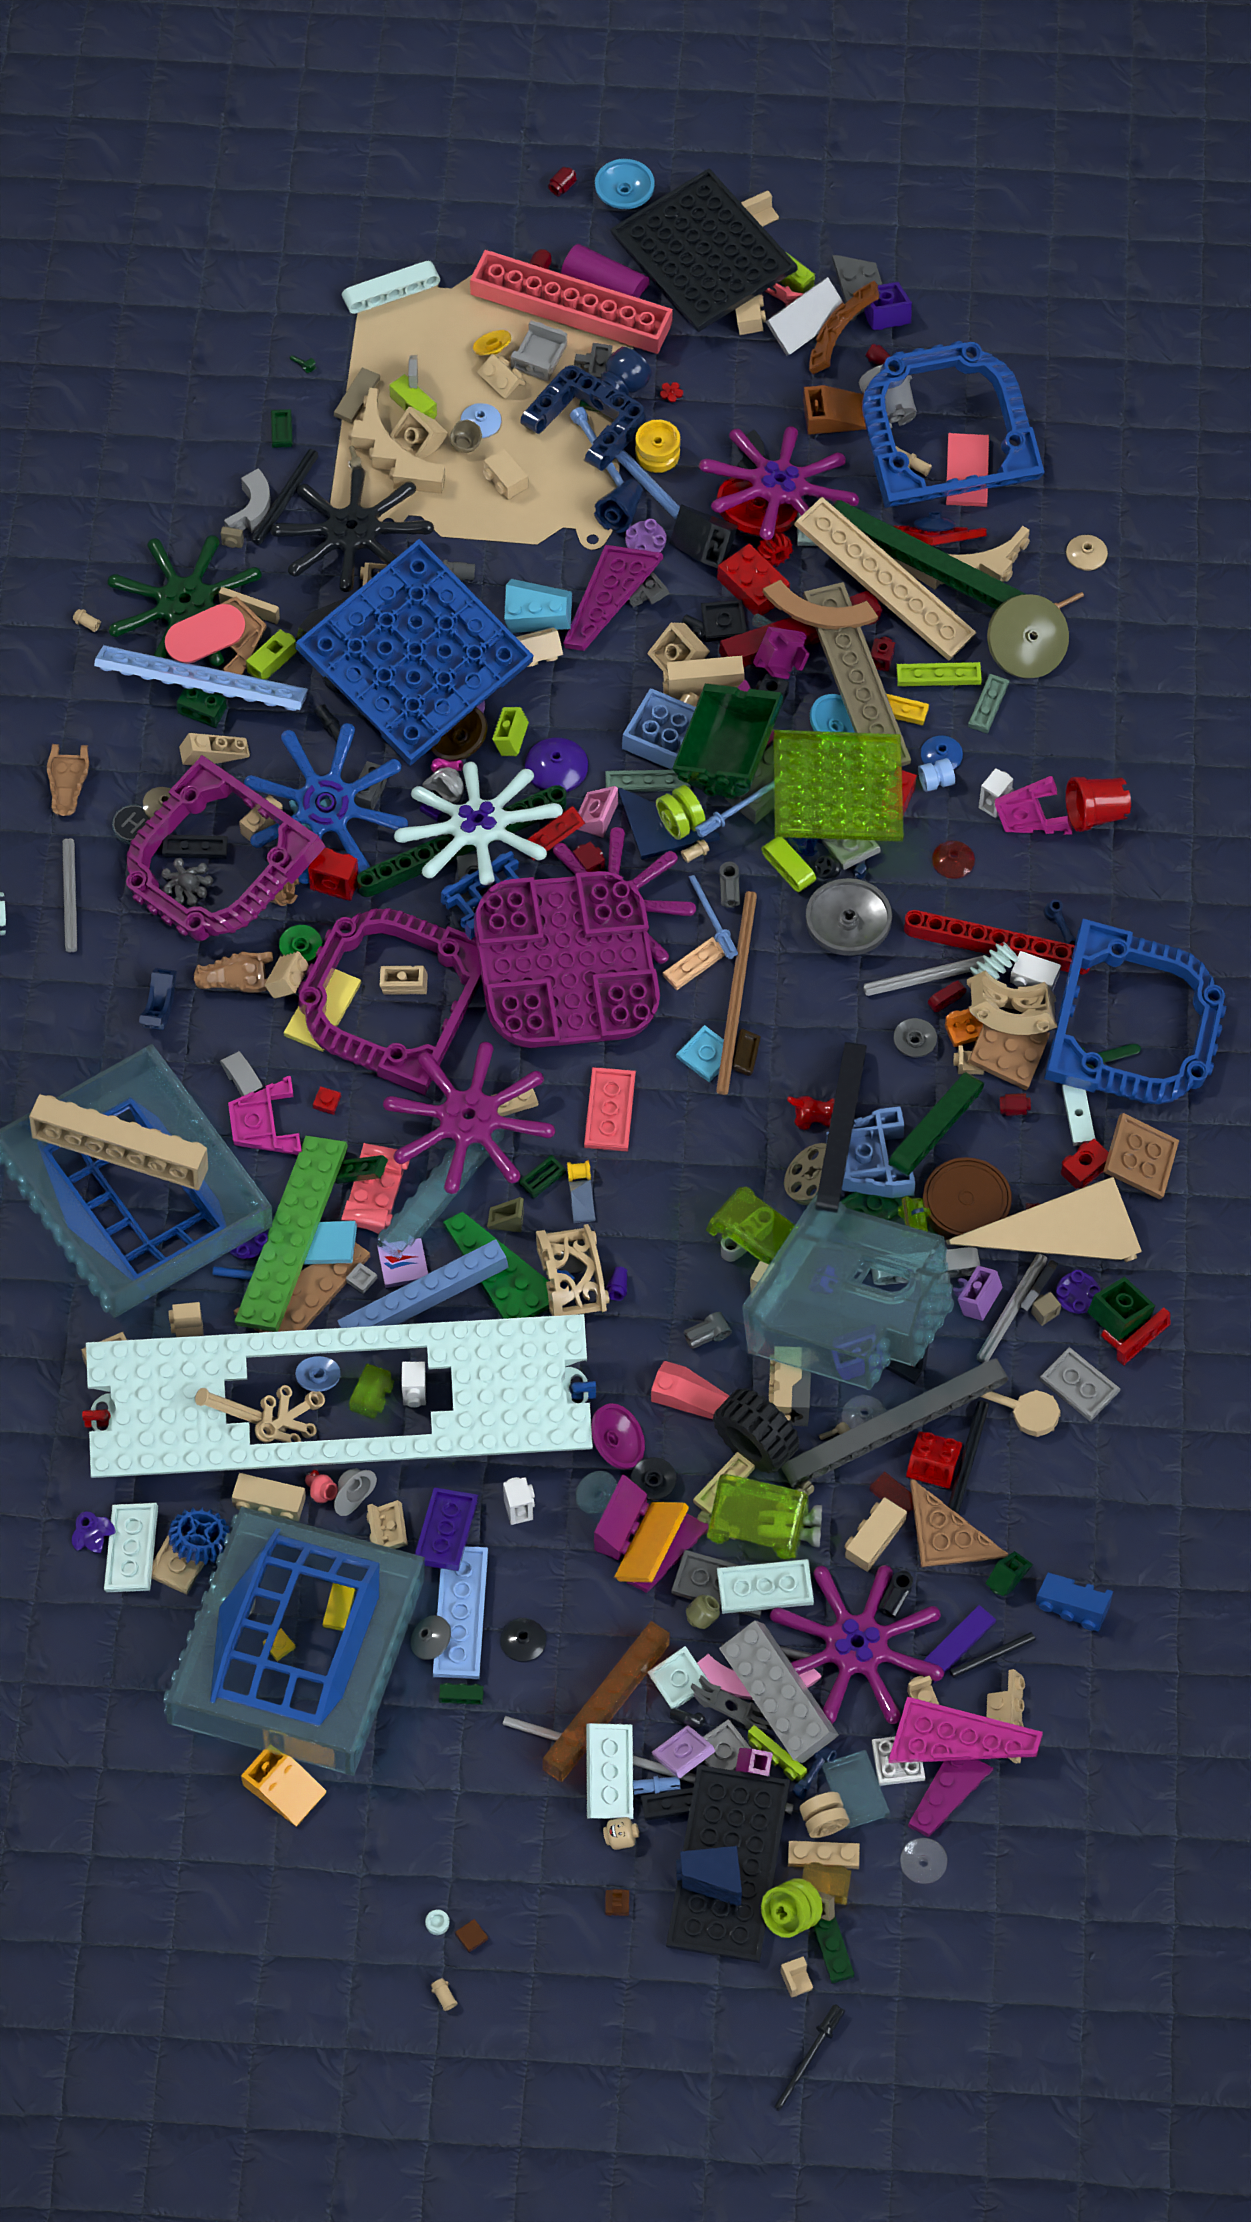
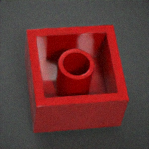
M324 848L308 867L310 890L351 901L359 874L357 858L350 854L343 855L329 848Z

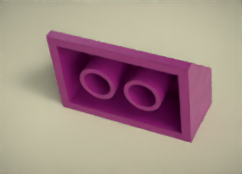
M621 1476L594 1532V1550L617 1560H620L622 1554H626L631 1544L629 1539L632 1534H636L640 1526L639 1518L641 1515L645 1516L649 1508L647 1493L627 1476Z

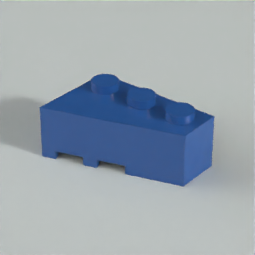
M1047 1573L1037 1595L1036 1605L1046 1612L1052 1611L1059 1614L1064 1620H1073L1080 1623L1087 1630L1099 1632L1109 1611L1113 1591L1107 1589L1105 1593L1093 1590L1094 1585L1078 1586L1074 1584L1075 1581L1073 1579Z

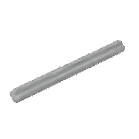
M69 838L63 840L66 952H76L74 840Z
M983 956L865 983L863 987L866 996L971 972V967L978 969L977 961L983 964L985 961Z
M1037 1254L978 1352V1361L982 1363L989 1361L1020 1309L1021 1303L1046 1265V1256Z

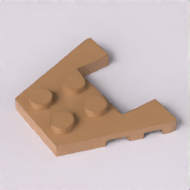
M236 596L221 604L232 605L242 613L245 620V630L241 639L229 646L237 655L223 668V671L242 675L247 666L246 660L252 656L267 626Z

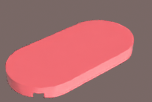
M216 605L174 624L168 630L165 637L166 650L174 660L187 664L196 662L237 643L245 630L244 617L232 605Z

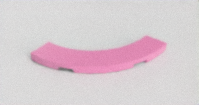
M709 1654L697 1662L711 1684L721 1686V1690L735 1697L753 1700L734 1670L723 1666ZM815 1669L799 1675L807 1688L821 1679V1675Z

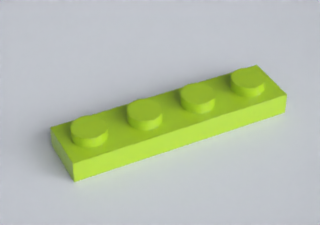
M980 662L897 664L896 667L897 686L981 685Z

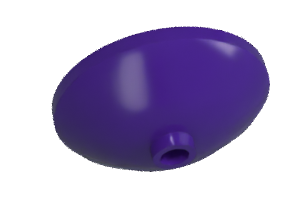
M554 737L542 740L530 749L526 756L525 769H530L534 773L531 783L536 788L543 791L549 787L560 785L565 788L566 792L577 788L584 781L588 772V759L584 750L577 743L566 738Z

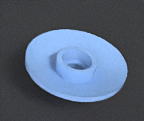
M473 404L466 408L461 415V421L471 420L480 426L482 438L492 436L501 426L499 411L489 404Z

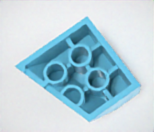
M510 579L506 584L504 620L511 633L534 632L553 627L556 630L571 629V591Z

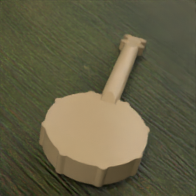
M1038 1390L1020 1396L1018 1401L992 1391L980 1396L1012 1408L1013 1417L1020 1431L1036 1437L1054 1431L1060 1417V1409L1054 1397Z

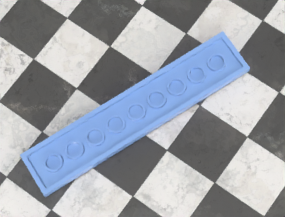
M103 645L96 656L94 666L100 667L104 671L115 670L127 676L134 674L146 680L158 679L165 684H181L182 687L188 689L200 688L206 693L218 692L223 693L226 697H242L248 702L261 701L265 705L284 706L285 709L291 711L301 709L308 691L306 688Z

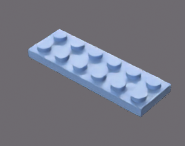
M466 1546L459 1571L440 1570L437 1616H441L449 1623L451 1638L444 1652L434 1658L433 1677L479 1679L488 1547Z

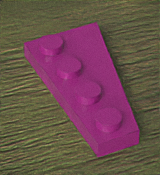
M686 1513L653 1581L627 1583L648 1593L667 1571L682 1558L684 1551L689 1548L691 1549L697 1543V1540L710 1530V1526Z
M977 1759L944 1761L912 1816L908 1827L930 1837L955 1808H958L964 1799L980 1785L983 1779L991 1774L993 1767Z

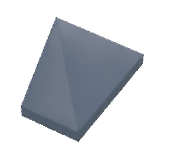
M591 1180L569 1182L573 1223L595 1221Z

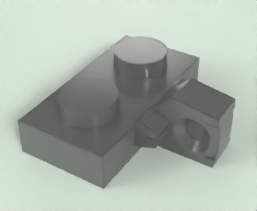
M593 343L591 353L575 355L574 366L584 369V371H587L596 378H601V373L606 369V362L612 354L613 345Z
M652 571L628 601L633 607L642 604L647 599L651 604H654L670 593Z

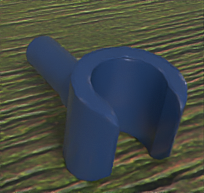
M864 863L853 865L855 867L852 871L854 876L860 880L863 879L867 874L866 865Z

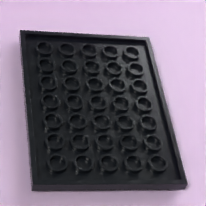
M710 168L611 228V233L698 332L798 270L797 264Z

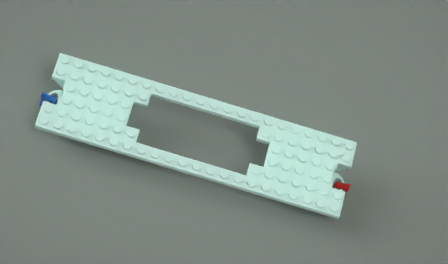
M584 1314L86 1343L88 1389L111 1392L100 1396L93 1403L91 1410L82 1412L85 1428L94 1429V1431L89 1432L91 1478L592 1449L590 1403H587V1400L596 1399V1381L587 1382L586 1376L581 1371L573 1367H565L587 1360ZM427 1347L429 1369L451 1368L454 1411L431 1412L432 1434L250 1445L249 1422L227 1424L225 1412L206 1405H197L195 1396L199 1389L206 1388L210 1393L225 1398V1381L247 1380L246 1358ZM579 1376L583 1382L571 1383V1379ZM582 1399H583V1401H582L581 1403H575V1402H573V1400H582ZM101 1403L108 1405V1410L96 1409L97 1406ZM108 1426V1428L104 1431H101L97 1428Z

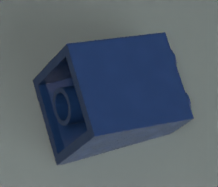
M737 1846L680 1852V1859L676 1860L677 1881L681 1880L682 1888L736 1906L741 1905L742 1888Z

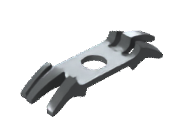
M702 1675L699 1678V1682L705 1690L692 1683L691 1689L694 1691V1697L703 1707H711L743 1723L747 1729H751L755 1725L761 1731H766L767 1727H771L768 1721L757 1717L764 1715L753 1702L747 1703L721 1690V1686L709 1683ZM725 1702H734L737 1706V1710H728L726 1708Z

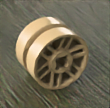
M827 1792L805 1801L799 1808L803 1820L806 1821L808 1833L812 1838L834 1834L845 1828L850 1822L838 1792Z

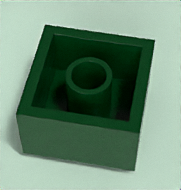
M1124 1276L1096 1293L1087 1312L1119 1341L1148 1322L1156 1305Z

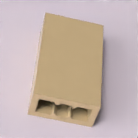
M742 656L667 662V671H663V693L680 700L682 694H688V692H692L700 697L705 683L738 687L744 681Z

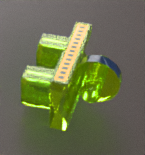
M908 1196L901 1198L902 1205L898 1208L901 1218H905L906 1224L901 1228L902 1236L909 1238L927 1237L926 1217L931 1215L930 1209L924 1208L922 1198H909Z

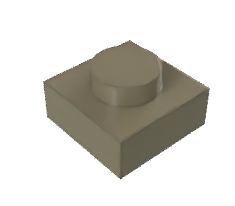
M222 527V545L230 548H242L244 543L243 530Z
M818 1891L823 1907L821 1918L830 1921L835 1917L834 1896Z

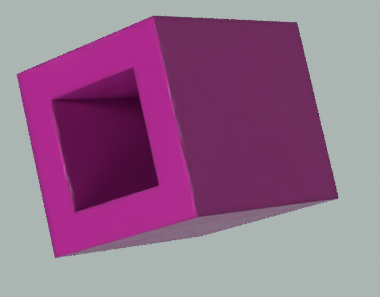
M739 1748L735 1771L769 1776L773 1753L751 1748Z

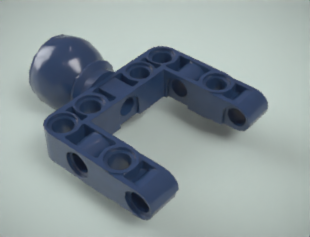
M621 347L609 356L606 362V369L601 373V378H596L577 366H566L521 416L520 423L533 432L540 434L574 397L582 400L614 419L610 426L607 425L594 440L593 445L585 455V459H583L586 463L602 471L622 452L636 436L638 429L646 423L643 405L629 397V393H635L644 388L652 376V370L639 353L628 347Z

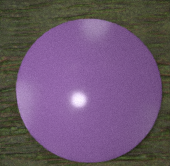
M647 519L629 527L626 530L625 541L628 548L660 553L666 545V533L654 519Z

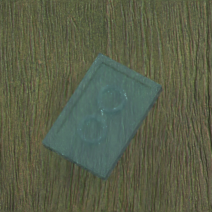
M866 1750L835 1759L832 1763L826 1762L823 1764L822 1769L831 1792H838L840 1794L843 1808L846 1810L850 1820L845 1829L890 1815Z

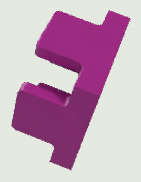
M768 627L753 661L754 665L765 668L772 677L789 679L790 674L788 672H791L793 666L797 670L802 671L809 657V652L803 646L807 636L804 632Z

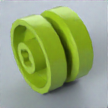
M685 785L674 789L672 795L665 794L656 800L657 811L665 828L677 840L690 834V830L696 831L695 827L706 821L704 811L697 797Z
M793 1878L767 1891L761 1904L762 1917L767 1927L773 1933L780 1937L790 1938L818 1923L823 1911L822 1899L811 1883L804 1879Z

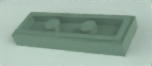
M989 674L968 723L969 728L988 734L1008 688L1009 680Z

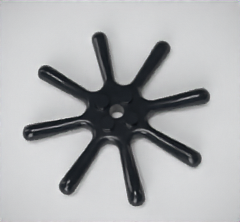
M355 467L351 472L350 504L341 509L333 507L308 484H301L297 488L298 495L327 515L329 519L320 524L276 523L271 527V534L275 537L324 535L327 539L315 549L291 563L288 567V573L294 577L299 576L327 553L334 549H341L344 551L339 589L343 592H350L354 586L355 553L358 550L369 549L385 564L389 565L398 556L376 541L379 535H428L434 531L433 523L428 520L409 522H381L378 520L383 513L416 492L415 484L405 482L377 505L371 508H363L360 504L366 472L362 467Z

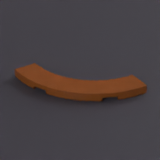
M875 281L866 284L854 292V296L845 304L841 303L827 319L816 338L817 344L815 349L811 352L809 371L812 374L830 367L833 347L844 327L858 312L879 299L878 284Z

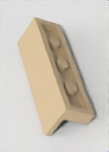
M769 191L741 202L762 227L779 219L778 214L772 208V195Z

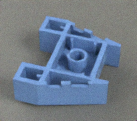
M901 1106L878 1109L872 1112V1115L854 1120L842 1186L843 1191L860 1192L862 1194L888 1198L914 1195L915 1180L913 1171L909 1176H906L889 1166L885 1140L903 1138L904 1122ZM826 1132V1144L829 1132Z

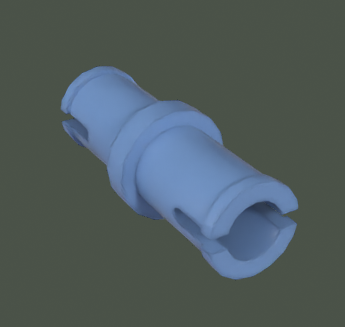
M653 1776V1779L633 1780L634 1795L680 1790V1779L678 1777L658 1778V1776Z

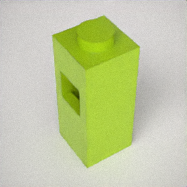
M405 374L389 385L390 398L404 411L408 407H412L435 419L437 416V404L418 386L417 388H410L409 378Z
M280 629L246 660L247 672L255 678L267 680L297 652L295 638L290 633L286 634Z

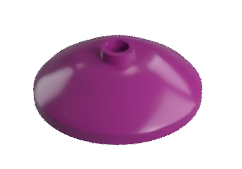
M611 1403L600 1407L595 1412L591 1424L592 1439L597 1451L603 1459L616 1468L629 1469L636 1466L642 1460L645 1451L644 1435L638 1421L631 1412L621 1405Z

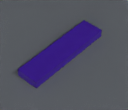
M978 1605L923 1661L942 1667L945 1674L996 1623V1619Z

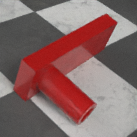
M572 805L559 817L554 818L526 840L536 843L548 851L586 823Z
M1162 1308L1127 1340L1123 1338L1117 1341L1106 1329L1101 1333V1337L1117 1349V1361L1124 1366L1171 1325L1170 1312Z

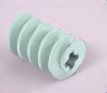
M1003 942V946L996 944L997 952L989 950L990 958L985 955L983 956L984 964L979 961L976 962L978 969L973 967L970 969L974 976L986 970L993 978L999 979L998 971L1004 974L1006 972L1004 965L1011 968V960L1017 962L1019 959L1013 950Z

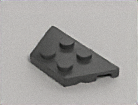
M839 255L832 256L845 303L854 296V292L872 281H875L878 285H883L876 263ZM864 308L860 312H858L851 319V321L856 320L857 316L864 311Z

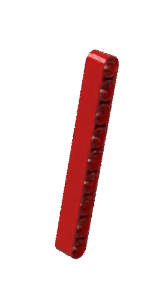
M918 910L909 911L905 916L904 931L910 937L991 955L990 949L995 952L998 951L995 941L1002 942L999 944L1001 946L1005 942L1017 957L1020 951L1059 964L1061 965V971L1069 972L1075 945ZM1091 967L1087 970L1080 968L1079 975L1087 974Z

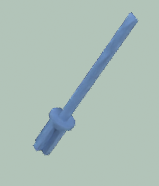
M778 777L721 815L718 812H714L711 818L695 827L698 836L703 838L718 827H724V820L784 782V777Z
M695 875L689 876L717 932L714 936L715 941L720 944L725 956L733 959L734 956L738 955V951L730 938V931L722 929Z

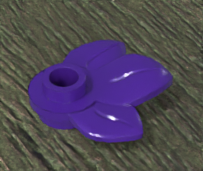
M89 1511L82 1512L76 1519V1530L72 1535V1544L76 1551L86 1546L95 1553H101L104 1536L115 1534V1527L106 1517H97ZM85 1519H89L90 1521L89 1525L87 1526L83 1525V1521Z

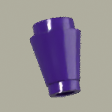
M616 1267L605 1288L608 1291L609 1299L620 1301L627 1295L626 1268Z

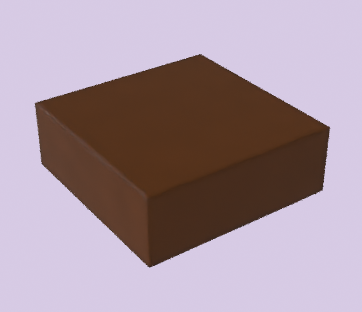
M475 1919L455 1931V1935L468 1953L488 1940V1936Z

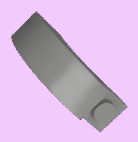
M259 468L241 478L242 490L249 497L250 502L243 510L225 519V527L243 531L245 528H248L253 533L269 511L271 503L269 485Z

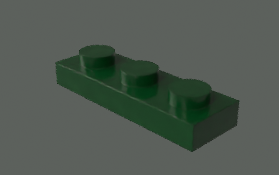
M383 1155L343 1160L335 1182L339 1184L379 1179L385 1172L388 1159Z
M836 1917L830 1921L821 1918L813 1926L831 1984L854 1978V1972Z

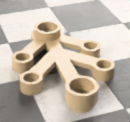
M283 1385L276 1392L280 1400L278 1416L273 1422L272 1412L276 1406L275 1398L267 1395L261 1400V1407L264 1409L263 1418L255 1426V1434L260 1441L269 1443L276 1439L289 1443L291 1438H293L295 1442H301L298 1434H287L277 1430L282 1426L301 1432L305 1438H311L316 1434L317 1429L314 1424H305L293 1419L309 1409L317 1410L324 1405L325 1398L320 1391H311L305 1396L303 1403L288 1411L289 1397L292 1395V1390L289 1386ZM266 1400L270 1402L271 1406L266 1403Z

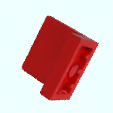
M920 1431L910 1456L906 1477L950 1489L963 1443L952 1438H944L930 1432Z

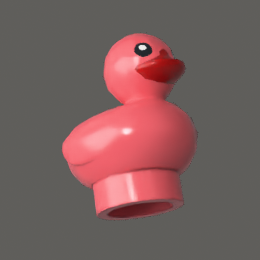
M313 1470L306 1475L305 1482L311 1487L310 1495L314 1501L325 1503L336 1497L338 1487L329 1476L320 1475L318 1470Z

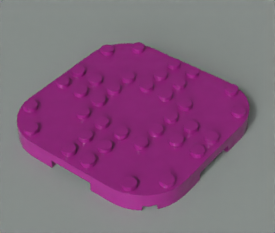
M597 871L576 873L574 877L534 880V877L509 879L495 884L481 898L475 912L474 931L488 1017L495 1030L504 1039L515 1045L528 1048L621 1040L639 1034L649 1025L657 1011L660 992L656 969L653 967L648 937L649 925L646 907L637 888L623 880V877L620 875Z

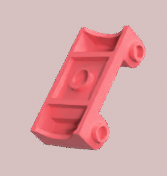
M363 1144L360 1158L383 1155L388 1159L381 1178L354 1182L341 1221H356L357 1227L371 1230L385 1237L387 1228H390L392 1224V1210L404 1170H407L409 1166V1161L404 1164H398L394 1160L393 1155L398 1149Z

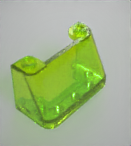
M738 1187L714 1214L706 1228V1231L715 1237L717 1233H722L723 1239L729 1237L760 1261L769 1265H777L784 1273L809 1241L808 1232L803 1227L796 1226L755 1196L754 1192L748 1187Z
M722 1474L719 1477L707 1538L718 1544H723L724 1541H728L731 1537L773 1547L774 1552L782 1559H790V1557L796 1559L809 1511V1497L798 1490Z

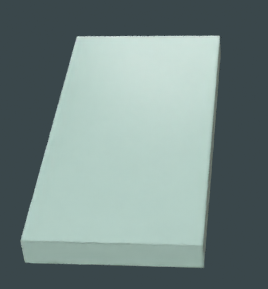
M156 1503L112 1505L111 1522L115 1527L116 1533L109 1536L104 1584L106 1592L150 1591L158 1505Z
M808 1559L717 1568L722 1614L814 1604Z
M586 1724L587 1818L618 1819L628 1817L633 1819L632 1725Z

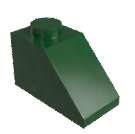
M1014 1551L996 1564L985 1584L990 1587L993 1593L1004 1597L1013 1591L1033 1564Z

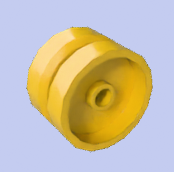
M660 419L648 421L638 429L635 453L639 465L647 471L661 473L671 470L678 463L680 458V433L676 426Z

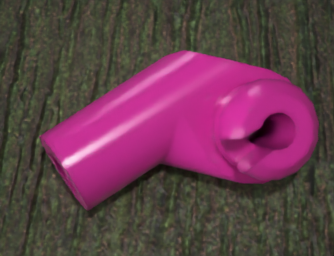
M437 758L432 761L431 770L435 772L441 768L449 767L461 771L463 770V762L461 760L447 761Z

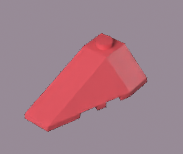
M664 1361L659 1368L651 1390V1402L713 1419L715 1411L729 1397L728 1394L687 1367Z

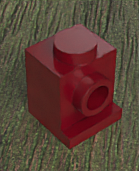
M888 637L875 638L871 650V656L876 669L889 672L895 652V642H892Z

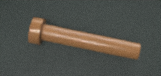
M1080 592L1060 603L1054 604L1060 609L1084 597V594Z

